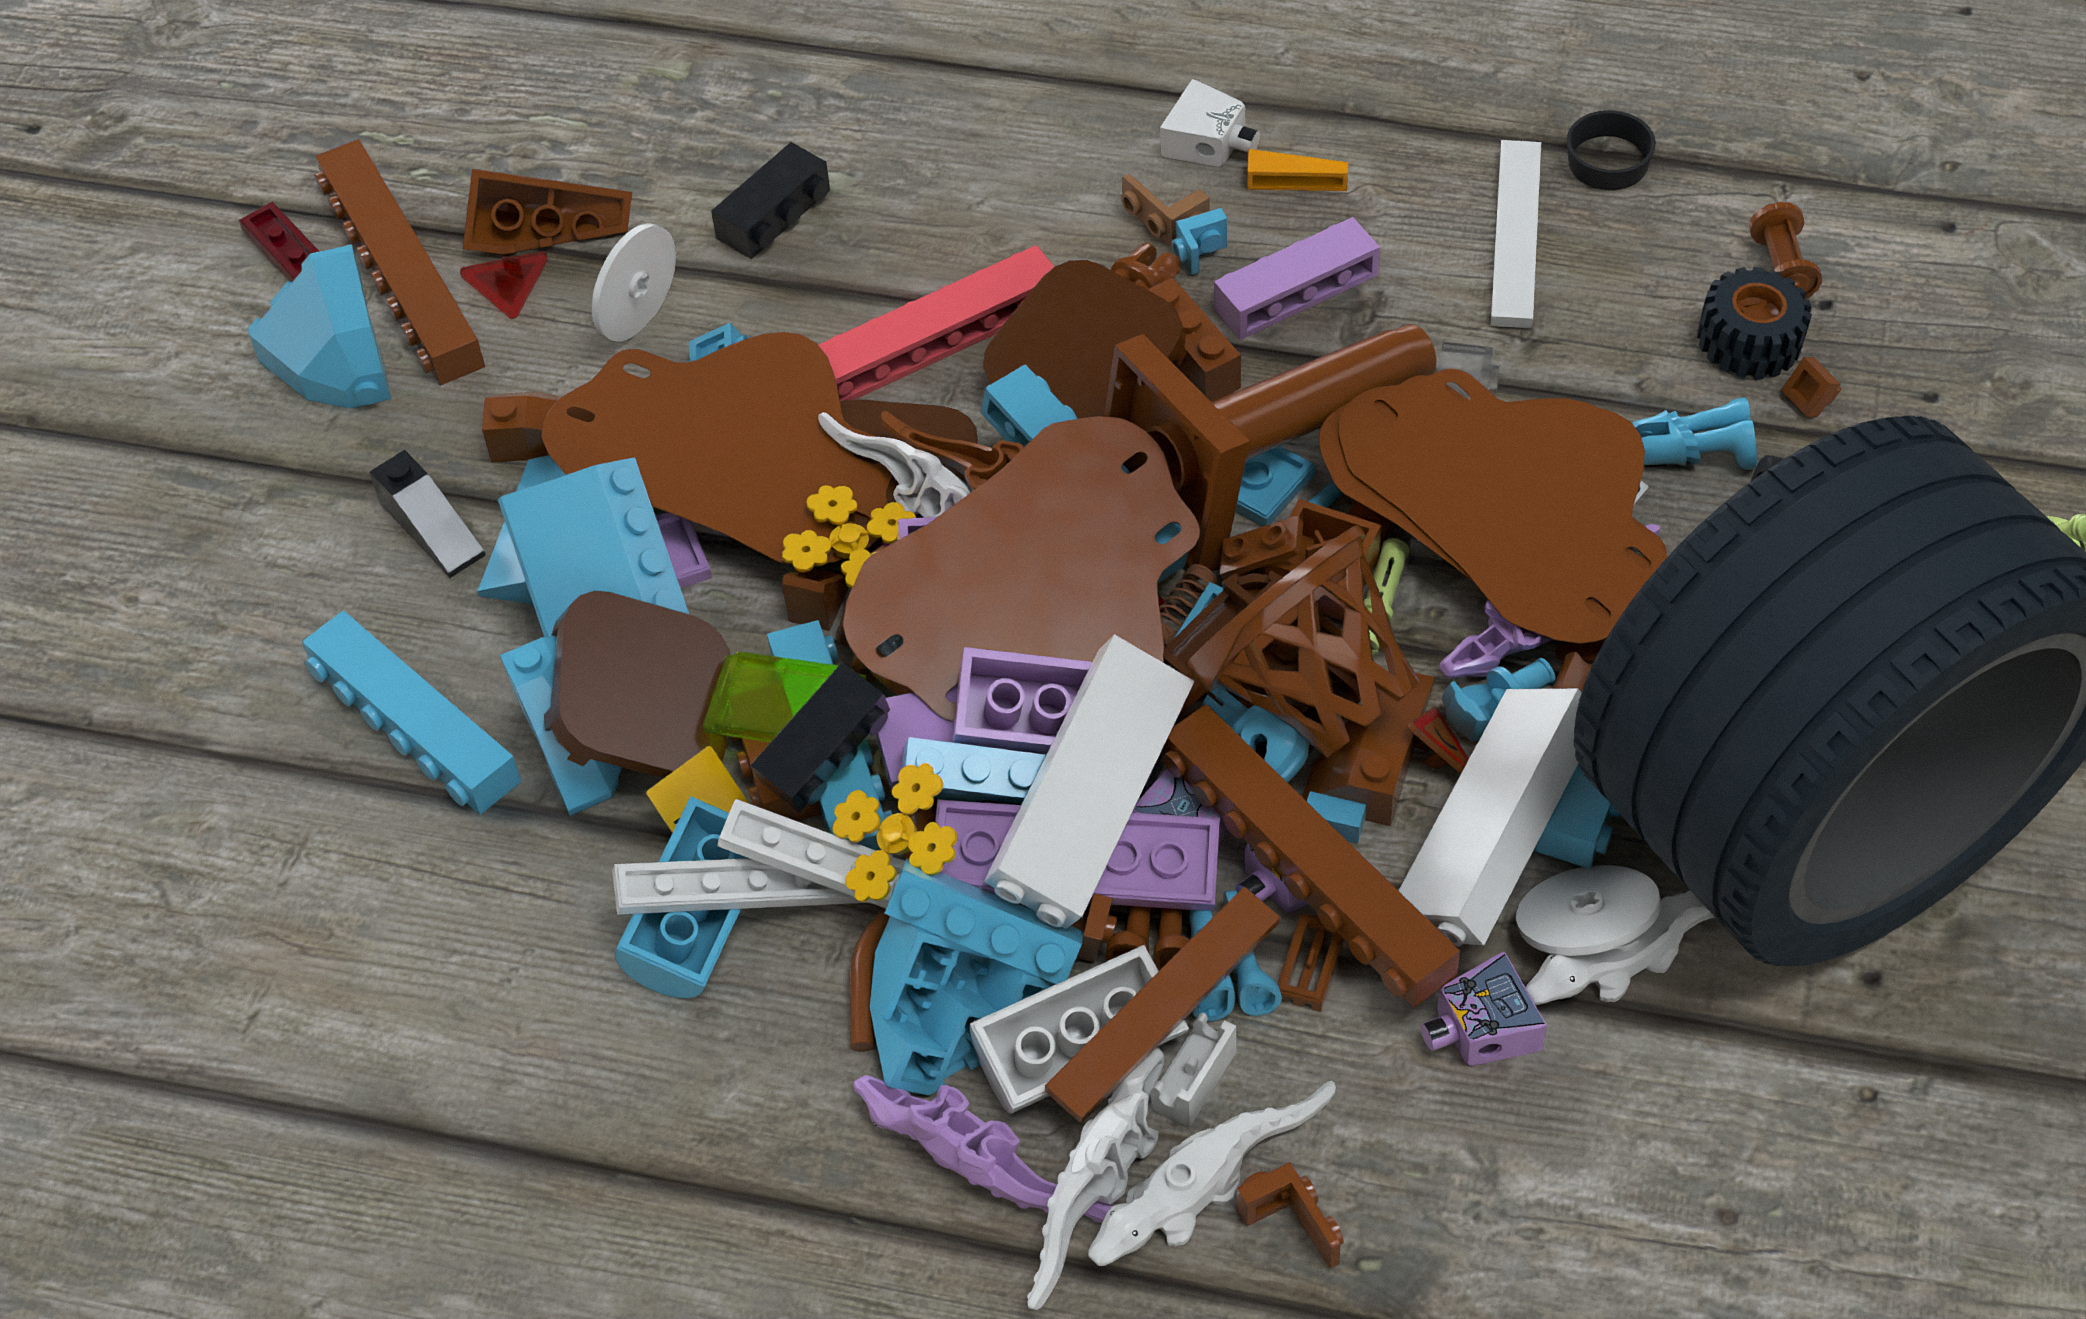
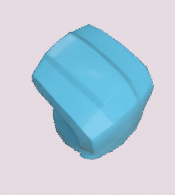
M1538 658L1535 662L1512 674L1505 668L1497 666L1487 673V683L1469 685L1460 688L1453 681L1447 686L1442 695L1446 718L1456 732L1461 733L1471 742H1479L1506 689H1542L1554 684L1556 679L1554 671L1544 658Z
M1222 686L1213 690L1212 693L1223 706L1207 695L1202 707L1207 704L1255 752L1259 743L1267 741V752L1264 760L1287 783L1297 774L1308 758L1309 742L1293 726L1256 705L1251 708L1245 707Z

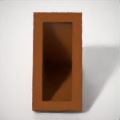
M813 567L808 572L795 571L783 575L782 587L789 622L802 625L819 620L821 629L830 631L849 589L845 581L846 575L818 567Z

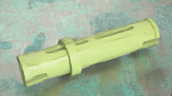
M1394 538L1383 542L1381 554L1373 574L1379 592L1383 595L1382 600L1390 623L1393 617L1392 602L1399 585L1405 560L1410 551L1405 542ZM1389 573L1390 575L1387 584L1384 587L1382 586V583L1385 574ZM1368 590L1364 604L1372 613L1370 590ZM1369 630L1373 656L1377 654L1379 644L1376 636Z

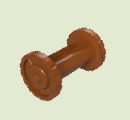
M1790 202L1768 204L1756 211L1749 221L1750 235L1756 243L1768 247L1774 271L1780 272V276L1784 279L1789 277L1794 280L1795 287L1802 288L1806 292L1805 299L1809 298L1820 288L1822 275L1817 264L1809 260H1803L1796 238L1804 227L1803 213L1797 205H1793Z

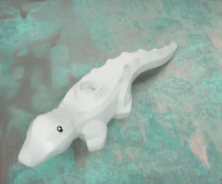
M823 412L818 415L822 428L840 445L858 455L879 461L886 466L899 484L894 490V498L897 503L904 506L905 511H911L915 515L921 514L924 518L938 517L971 493L968 486L958 476L944 467L936 456L922 450H916L907 443L897 439L854 433L841 426L827 413Z
M1691 891L1671 897L1667 896L1661 900V910L1656 921L1636 939L1620 947L1595 954L1579 956L1551 954L1525 988L1534 1004L1539 1005L1572 997L1581 992L1588 984L1595 982L1599 988L1600 1001L1616 1002L1626 993L1630 985V979L1635 974L1645 968L1656 973L1666 972L1678 953L1679 943L1683 934L1699 922L1715 917Z
M1158 1047L1113 1091L1112 1097L1108 1099L1109 1104L1094 1119L1086 1122L1081 1132L1080 1142L1076 1149L1070 1152V1161L1065 1171L1061 1172L1058 1176L1057 1187L1047 1204L1049 1210L1047 1223L1042 1229L1045 1240L1044 1248L1040 1253V1268L1034 1276L1035 1284L1033 1289L1027 1295L1029 1309H1040L1053 1291L1062 1272L1070 1237L1077 1221L1096 1201L1111 1205L1122 1197L1127 1187L1128 1168L1135 1158L1144 1159L1156 1146L1159 1131L1148 1127L1146 1116L1148 1101L1151 1098L1150 1091L1157 1082L1165 1062L1163 1052Z
M1326 1082L1310 1097L1297 1104L1277 1109L1267 1108L1265 1110L1244 1112L1213 1129L1200 1131L1184 1140L1180 1145L1174 1146L1170 1150V1157L1152 1173L1150 1178L1136 1184L1128 1191L1126 1203L1117 1204L1107 1212L1100 1231L1090 1245L1088 1257L1098 1266L1110 1264L1118 1258L1135 1252L1144 1246L1154 1231L1159 1228L1166 1234L1168 1246L1176 1247L1187 1243L1193 1234L1198 1213L1210 1202L1214 1205H1228L1233 1200L1240 1182V1168L1244 1156L1265 1138L1294 1129L1311 1119L1334 1096L1336 1089L1334 1082Z

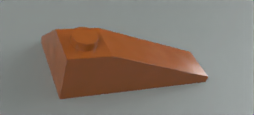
M472 169L463 249L503 255L628 232L632 192Z
M542 392L494 394L486 397L484 401L482 432L491 463L527 461L549 455L541 437L542 425L548 411L562 396ZM571 407L567 411L569 416L585 422H591L595 418L593 413L578 407Z
M1415 673L1420 684L1399 702L1376 688L1382 716L1367 728L1350 720L1346 722L1345 727L1350 741L1338 751H1334L1328 758L1321 753L1313 763L1302 797L1307 801L1311 791L1366 804V821L1391 826L1415 749L1414 743L1418 739L1408 728V724L1426 712L1435 677Z

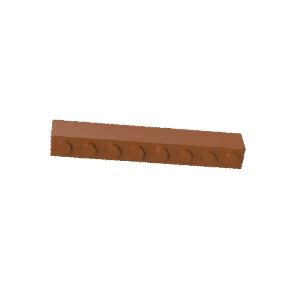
M357 139L316 155L320 172L315 173L314 176L323 196L331 195L328 198L329 204L337 220L344 218L345 222L342 225L351 245L359 244V247L356 249L366 270L373 268L374 272L371 273V276L379 294H388L389 297L386 298V303L395 321L402 319L404 322L401 324V329L410 347L417 345L419 350H416V355L425 374L432 371L441 386L484 368L485 363L476 335L361 141Z
M1207 704L1172 727L1164 744L1163 762L1168 771L1176 778L1182 777L1193 788L1198 801L1206 808L1212 807L1223 818L1225 826L1234 837L1238 839L1243 838L1254 848L1255 855L1260 863L1269 870L1274 868L1285 879L1286 886L1292 895L1300 901L1305 899L1317 911V916L1324 927L1332 933L1337 931L1349 943L1350 950L1356 959L1364 965L1370 964L1381 975L1382 981L1390 993L1398 998L1402 996L1415 1008L1458 975L1460 950Z

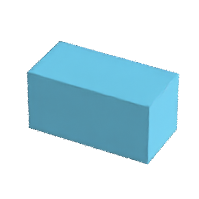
M1310 791L1307 802L1347 841L1358 844L1365 823L1366 804Z

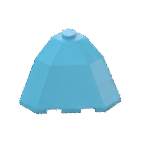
M352 245L311 253L301 264L302 271L293 282L287 281L270 301L271 308L262 319L256 318L248 328L258 361L307 400L346 408H355L391 400L385 363L367 309L361 272Z
M541 637L501 654L500 658L510 686L543 751L556 789L571 816L612 798L619 784L618 776L623 767L592 759L584 766L567 760L570 753L557 741L552 730L545 731L544 714L551 707L557 637Z
M890 916L875 951L870 997V1012L885 1084L891 1088L903 1089L929 1096L938 1091L940 1085H945L944 1079L964 1067L972 1070L981 1065L971 1039L970 1023L1056 984Z

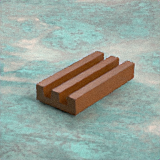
M1300 914L1278 986L1282 996L1281 1002L1288 998L1293 1000V1005L1303 1007L1304 1003L1312 1004V1010L1321 1012L1344 938L1337 931L1334 932L1315 992L1308 990L1326 934L1330 932L1316 916ZM1308 928H1315L1316 933L1298 987L1291 986L1290 983Z

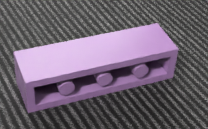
M1351 217L1214 281V310L1239 340H1242L1378 276L1380 246Z

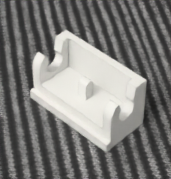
M1200 1013L1197 1016L1191 1033L1164 1076L1151 1089V1098L1148 1101L1149 1109L1188 1128L1193 1124L1236 1054V1025L1224 1020L1219 1030L1215 1031L1207 1024L1208 1017L1205 1013Z

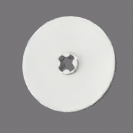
M652 223L639 225L626 233L606 258L598 275L592 298L594 326L602 336L617 342L628 340L637 335L662 306L671 286L676 264L674 240L666 229Z
M1614 865L1591 866V869L1581 867L1554 875L1532 888L1518 905L1516 921L1522 938L1538 950L1567 956L1589 955L1625 945L1646 932L1659 916L1661 899L1654 881L1637 870Z

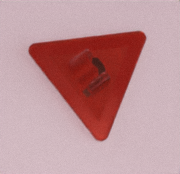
M543 251L516 257L503 256L501 260L462 267L460 274L465 281L507 317L514 319L518 317L548 261L547 253Z

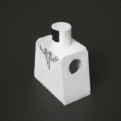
M1194 79L1191 80L1160 127L1161 156L1216 167L1223 166L1234 149L1249 152V149L1256 150L1260 140V131L1245 127V105L1242 101Z

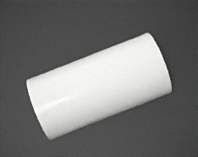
M1145 945L970 1023V1035L978 1060L993 1092L1008 1113L1012 1114L1049 1097L1050 1095L1045 1092V1085L1159 972ZM1185 1020L1159 1045L1187 1033L1189 1028Z

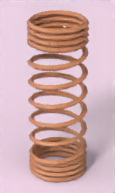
M1190 565L1183 574L1182 580L1177 582L1176 588L1171 590L1170 596L1166 597L1163 605L1159 606L1160 611L1164 608L1166 612L1160 614L1171 618L1180 627L1183 623L1173 617L1167 610V607L1176 609L1187 618L1189 614H1186L1177 607L1173 599L1181 600L1193 609L1194 606L1181 596L1179 590L1188 592L1192 597L1199 600L1200 597L1197 595L1201 596L1207 587L1198 582L1192 574L1200 577L1207 584L1212 582L1218 585L1215 574L1203 565ZM1183 583L1184 588H1179V585ZM1177 591L1178 596H1173V593ZM1171 600L1172 605L1166 604L1167 601ZM1161 618L1163 640L1165 642L1164 647H1166L1174 639L1178 631L1166 625Z

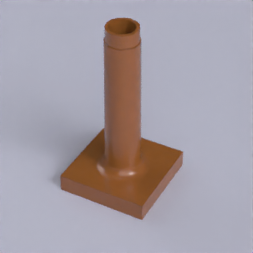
M1405 324L1394 330H1386L1211 402L1144 334H1141L1115 345L1103 417L1122 418L1138 425L1160 446L1167 461L1173 487L1195 516L1200 528L1199 538L1195 546L1189 550L1184 567L1188 569L1190 565L1199 564L1213 572L1221 566L1223 540L1230 538L1246 461L1320 429L1332 412L1369 389L1399 385L1414 376H1429L1433 374L1436 370L1437 359L1434 346L1425 331L1416 324ZM1138 452L1122 465L1130 473H1133L1147 462L1148 457L1144 452Z

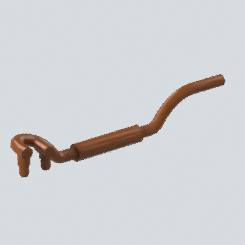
M843 614L835 637L842 646H849L843 628ZM892 635L884 642H895L898 635ZM877 647V648H876V653H877V655H878L879 657H886V656L881 652V650L879 649V647ZM854 654L849 667L866 681L875 682V680H878L897 696L913 693L908 687L872 672ZM933 798L934 803L930 809L922 810L919 808L915 813L908 815L916 825L917 831H924L928 823L936 822L937 798ZM908 851L907 853H905L904 861H906L907 858L909 859L913 852ZM886 908L878 913L864 929L856 943L851 958L850 1048L854 1051L865 1052L874 1048V1027L870 1012V997L875 951L890 918L889 915L884 914Z

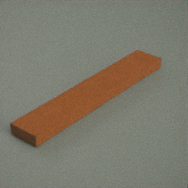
M1244 886L1045 1085V1092L1079 1123H1082L1279 924L1280 916Z

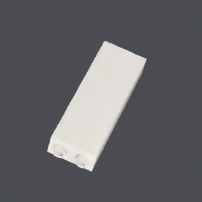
M1115 634L1098 650L984 880L986 884L995 888L994 891L1000 898L1011 903H1021L1036 912V916L1042 922L1053 927L1067 929L1083 916L1194 684L1192 679Z
M1578 688L1506 689L1399 889V892L1455 946H1461L1462 944L1485 945L1578 765L1573 742L1576 712L1581 696V691Z

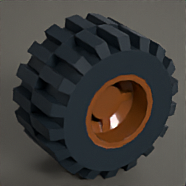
M1745 267L1737 268L1735 274L1727 271L1721 275L1720 280L1715 279L1710 285L1709 291H1707L1697 330V338L1700 339L1699 347L1702 352H1708L1707 359L1712 364L1719 363V369L1727 373L1730 370L1736 372L1738 377L1745 378L1746 374L1753 375L1754 379H1764L1765 373H1769L1771 377L1780 375L1782 368L1786 371L1789 370L1801 354L1812 316L1810 313L1812 308L1810 300L1805 299L1806 292L1802 288L1795 287L1794 280L1789 277L1782 278L1780 272L1771 270V273L1766 272L1761 267H1753V270H1747Z

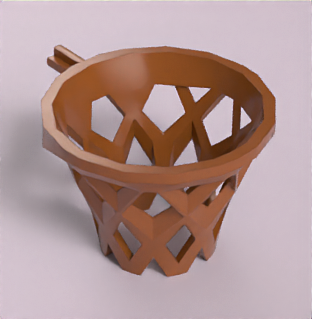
M1355 525L1343 532L1285 575L1228 622L1188 660L1186 668L1189 672L1185 676L1192 679L1194 684L1180 713L1188 709L1206 692H1212L1222 686L1293 726L1312 746L1328 758L1334 751H1338L1350 741L1342 717L1367 728L1382 716L1376 688L1399 702L1420 684L1414 670L1395 640L1381 594L1364 555L1363 539L1366 536L1359 525ZM1362 574L1370 590L1372 613L1364 604ZM1345 576L1346 589L1338 585ZM1324 595L1345 609L1342 636L1320 632L1317 601ZM1298 618V627L1291 626L1290 624ZM1369 630L1376 636L1378 644L1385 654L1389 672L1373 661ZM1272 643L1298 650V671L1270 669L1263 653ZM1327 664L1357 677L1362 706L1334 695ZM1234 680L1264 688L1268 696L1247 690ZM1286 698L1315 707L1323 725L1305 717L1299 710L1290 705Z

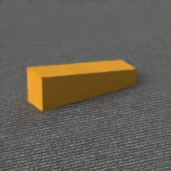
M1249 149L1247 189L1347 191L1348 162Z

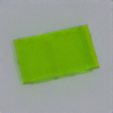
M737 652L734 655H726L703 724V731L771 742L834 672L838 665L749 652ZM859 674L861 677H863V678L867 681L866 675H864V674Z

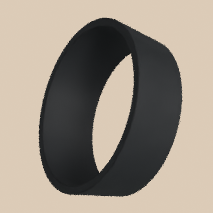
M1614 110L1597 111L1579 118L1573 123L1567 134L1568 162L1572 173L1583 183L1604 190L1623 189L1639 182L1648 170L1656 146L1653 131L1644 121L1629 113ZM1614 136L1625 139L1637 146L1642 152L1644 160L1626 169L1607 170L1587 164L1576 155L1575 150L1580 144L1591 138Z

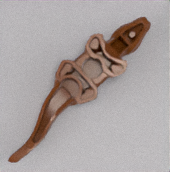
M887 411L881 413L882 424L889 431L916 450L928 452L936 456L941 463H945L951 466L954 471L962 473L971 491H974L1003 469L1024 448L1020 443L1004 440L998 441L991 448L972 442L937 437L906 425Z

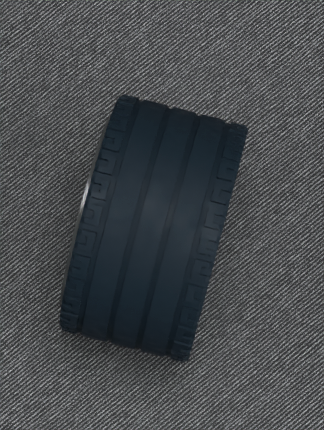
M1895 416L1862 422L1839 430L1798 450L1740 489L1699 524L1661 563L1641 587L1603 643L1585 681L1578 703L1573 742L1576 749L1575 757L1578 761V766L1584 773V776L1610 802L1614 809L1649 844L1651 849L1688 886L1690 891L1726 927L1754 959L1773 966H1805L1852 952L1910 921L1972 876L2038 815L2086 759V552L2068 535L2063 533L2058 526L2027 498L2016 491L2006 479L1978 454L1973 452L1948 427L1936 420H1929L1927 417Z

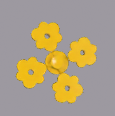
M825 485L819 488V494H812L807 498V508L814 512V519L816 521H829L839 526L831 532L829 539L824 536L817 537L816 533L812 530H806L801 535H787L783 540L785 550L782 552V559L786 563H793L795 570L808 572L815 565H825L828 560L827 554L832 548L839 557L850 559L842 563L841 571L846 575L845 581L847 586L852 588L863 563L875 553L870 554L866 550L869 535L875 538L882 537L884 543L892 544L897 541L898 519L916 518V516L911 511H905L902 504L891 502L884 509L876 508L872 510L871 520L867 524L866 531L860 525L846 523L849 519V514L857 510V502L853 500L852 490L846 486H838L833 489L831 486Z
M923 763L918 768L914 765H907L901 769L898 775L899 783L893 787L892 795L898 800V808L902 813L888 816L881 824L880 816L876 813L879 809V801L874 797H868L861 790L852 791L847 796L846 803H839L835 807L834 814L837 819L833 824L832 830L837 837L842 839L849 838L852 842L858 843L864 838L865 833L871 834L878 829L876 838L881 850L873 852L870 857L865 854L860 855L855 861L856 868L850 870L845 878L846 886L850 890L855 891L854 896L859 902H866L870 898L875 901H881L888 896L890 892L889 882H892L897 875L896 869L890 865L891 859L888 853L902 855L908 851L913 852L909 858L910 864L913 867L921 868L925 874L930 876L937 875L943 869L944 863H950L954 860L956 851L953 846L957 841V832L952 827H941L936 822H930L925 826L924 831H917L916 825L908 816L915 813L919 808L922 810L930 809L934 803L933 797L937 796L943 788L942 778L934 774V768L930 764Z

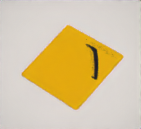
M707 746L646 792L672 833L690 796L730 813L735 799L749 803L711 746Z

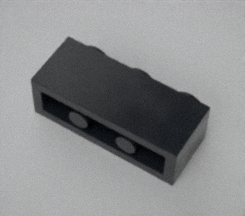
M790 142L711 210L716 239L746 257L754 258L764 248L769 247L776 237L790 225L795 224L801 215L816 202L821 201L830 191L827 162Z
M842 662L750 765L758 780L799 813L807 804L812 805L816 803L824 794L827 788L826 782L838 769L844 770L856 757L857 747L868 735L873 736L878 733L888 719L887 713L890 711L884 694Z

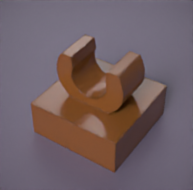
M1803 357L1781 389L1807 417H1818L1826 404H1831L1842 390L1840 383L1815 357Z

